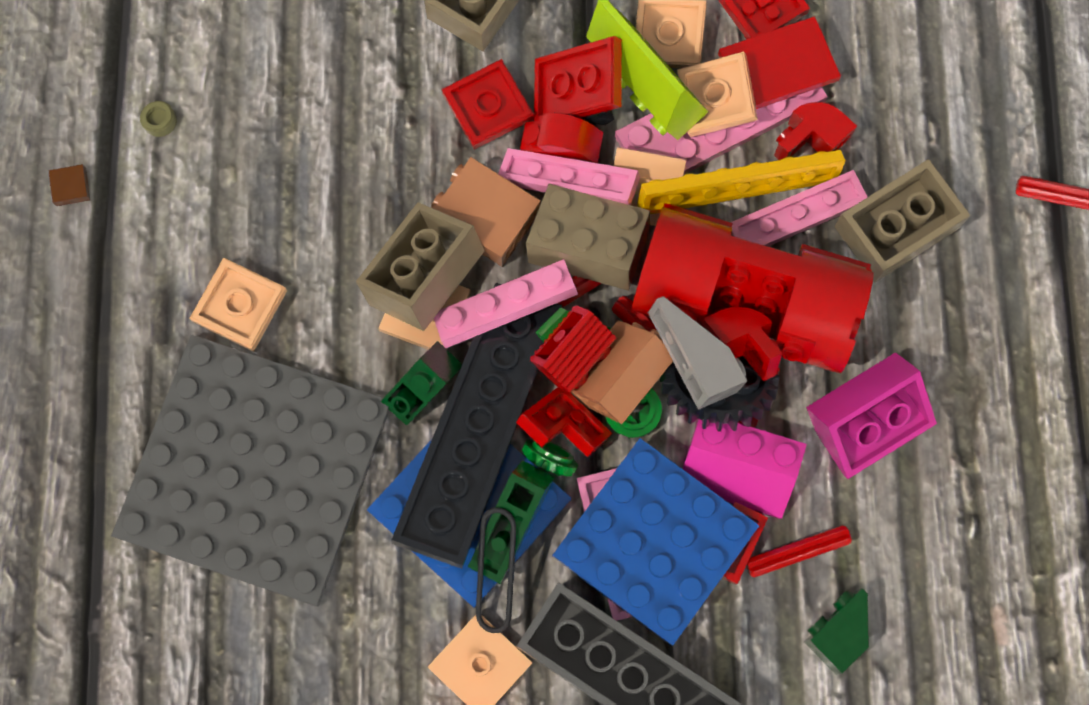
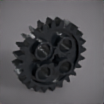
M744 356L738 357L745 368L747 382L736 394L699 410L674 362L661 375L660 382H662L661 393L668 394L667 405L677 404V416L687 412L689 413V424L700 419L702 420V429H706L711 422L715 423L717 431L721 432L723 424L726 423L729 424L733 431H736L738 421L750 427L752 417L761 420L764 410L770 411L773 400L776 399L780 377L776 374V376L763 381Z

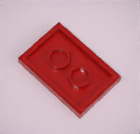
M815 16L720 48L718 52L720 58L740 52L746 54L756 109L837 82L841 77Z
M611 36L535 59L534 121L542 120L543 113H560L581 118L622 107V39Z

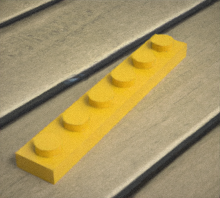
M841 150L831 152L820 151L813 155L795 158L786 157L778 161L766 163L755 162L748 166L731 169L721 168L702 174H686L682 177L666 180L655 179L641 184L637 206L650 210V214H656L661 212L664 203L685 209L816 186L840 176L846 160Z

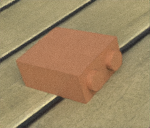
M470 157L465 166L460 164L455 169L450 179L452 184L445 193L440 192L435 197L431 208L473 225L485 250L482 255L503 267L534 223L541 201Z
M618 320L610 329L612 334L617 337L611 344L610 354L604 360L596 362L588 372L586 383L579 389L573 390L572 393L586 407L623 424L673 360L657 330L652 329L648 332L636 322L630 325Z

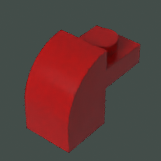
M823 102L803 104L792 112L788 122L789 127L776 139L778 146L774 156L778 160L792 157L806 143L811 145L817 152L839 150L851 139L857 125L842 111L830 104Z
M543 113L542 120L525 122L520 150L598 163L604 132L589 122L574 116L560 113Z
M730 307L703 318L702 327L728 346L735 358L744 356L763 381L776 376L782 352L776 341L769 338L772 321L767 316L746 307Z

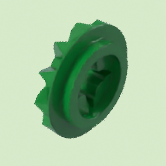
M652 388L638 404L641 406L647 404L638 413L639 423L631 415L628 416L623 424L606 417V421L617 434L626 436L629 439L644 437L655 429L660 421L662 414L660 398Z
M526 440L522 452L528 461L535 463L537 467H541L547 472L568 477L572 476L578 468L574 456L553 442H549L544 447H541L535 440Z

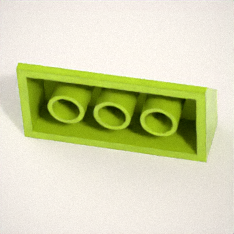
M598 0L586 37L590 42L611 36L622 39V88L624 89L628 85L634 92L630 96L633 103L642 112L646 109L651 112L654 117L649 121L661 135L664 136L668 132L676 140H679L709 111L633 24L609 0Z

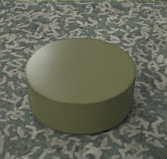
M154 101L143 108L140 114V122L147 133L152 136L162 137L174 130L177 117L169 104L163 101Z

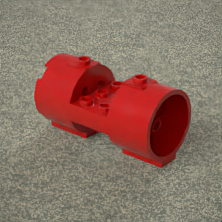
M664 203L644 262L631 311L649 316L648 312L656 299L665 297L702 326L703 318L726 308L746 307L754 309L772 321L769 338L776 341L784 359L813 365L840 374L843 372L855 346V337L861 319H864L874 277V272H871L872 270L870 269L871 264L805 244L801 245L798 255L731 236L733 225L731 222Z

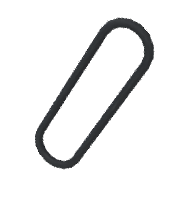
M500 507L491 508L486 511L480 523L476 619L480 627L490 633H500L506 630L510 625L512 617L516 521L509 511ZM494 513L505 515L511 525L506 619L504 624L498 628L485 624L481 615L486 521Z

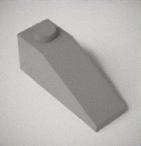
M665 297L656 299L648 314L698 410L736 394L747 382L742 362L734 357L728 346Z

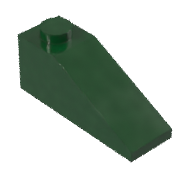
M523 460L511 473L495 507L506 509L513 515L516 521L515 556L555 478ZM494 513L486 526L483 575L501 584L509 569L511 525L505 515ZM479 543L468 565V568L478 572Z

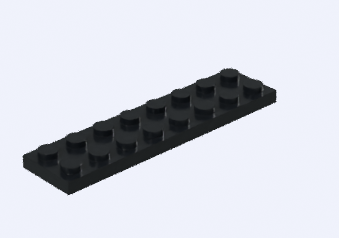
M495 283L494 288L502 284ZM553 304L473 337L391 539L392 544L463 569L518 424L516 421L522 415L539 370L530 361V357L535 354L540 345L544 344L535 332L559 308H562V305Z

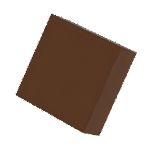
M83 164L48 170L52 203L55 206L90 201L87 170Z

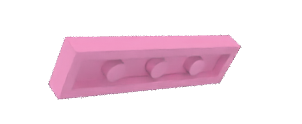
M510 148L507 149L498 173L523 189L546 192L548 184H553L628 205L632 203L640 180L638 170Z
M852 170L732 221L731 236L769 247L841 216L842 213L866 199L867 195L855 171Z
M563 259L443 308L434 317V321L441 342L445 348H448L578 295V292Z

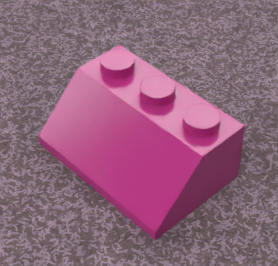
M896 352L806 407L817 436L847 479L937 424L920 370Z
M697 419L682 469L729 504L737 502L758 513L782 519L795 486L807 444L757 428L747 427L738 423L736 431H733L728 423L723 424L721 432H718L715 423L711 422L706 429H702V420Z

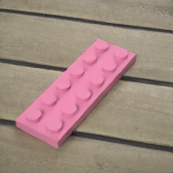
M820 87L756 109L757 121L690 137L688 132H686L679 140H676L668 132L664 136L661 135L649 121L654 117L650 113L615 131L614 137L620 147L686 159L684 174L789 121L792 112L799 106L811 102L824 103L828 96L823 88Z

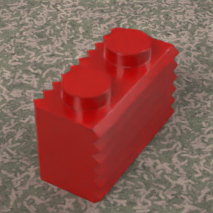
M576 305L572 307V311L567 313V316L558 324V327L553 330V333L549 334V338L544 340V344L540 345L535 354L530 357V361L558 388L571 394L573 390L579 389L586 383L588 372L596 362L604 360L610 354L611 344L617 337L603 325L594 313Z

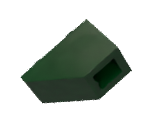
M437 341L381 400V403L388 406V409L407 426L461 369L462 363Z
M863 588L854 593L849 589L845 591L833 603L837 610L828 619L823 615L820 616L807 629L811 635L804 643L835 675L843 674L869 648L868 593Z

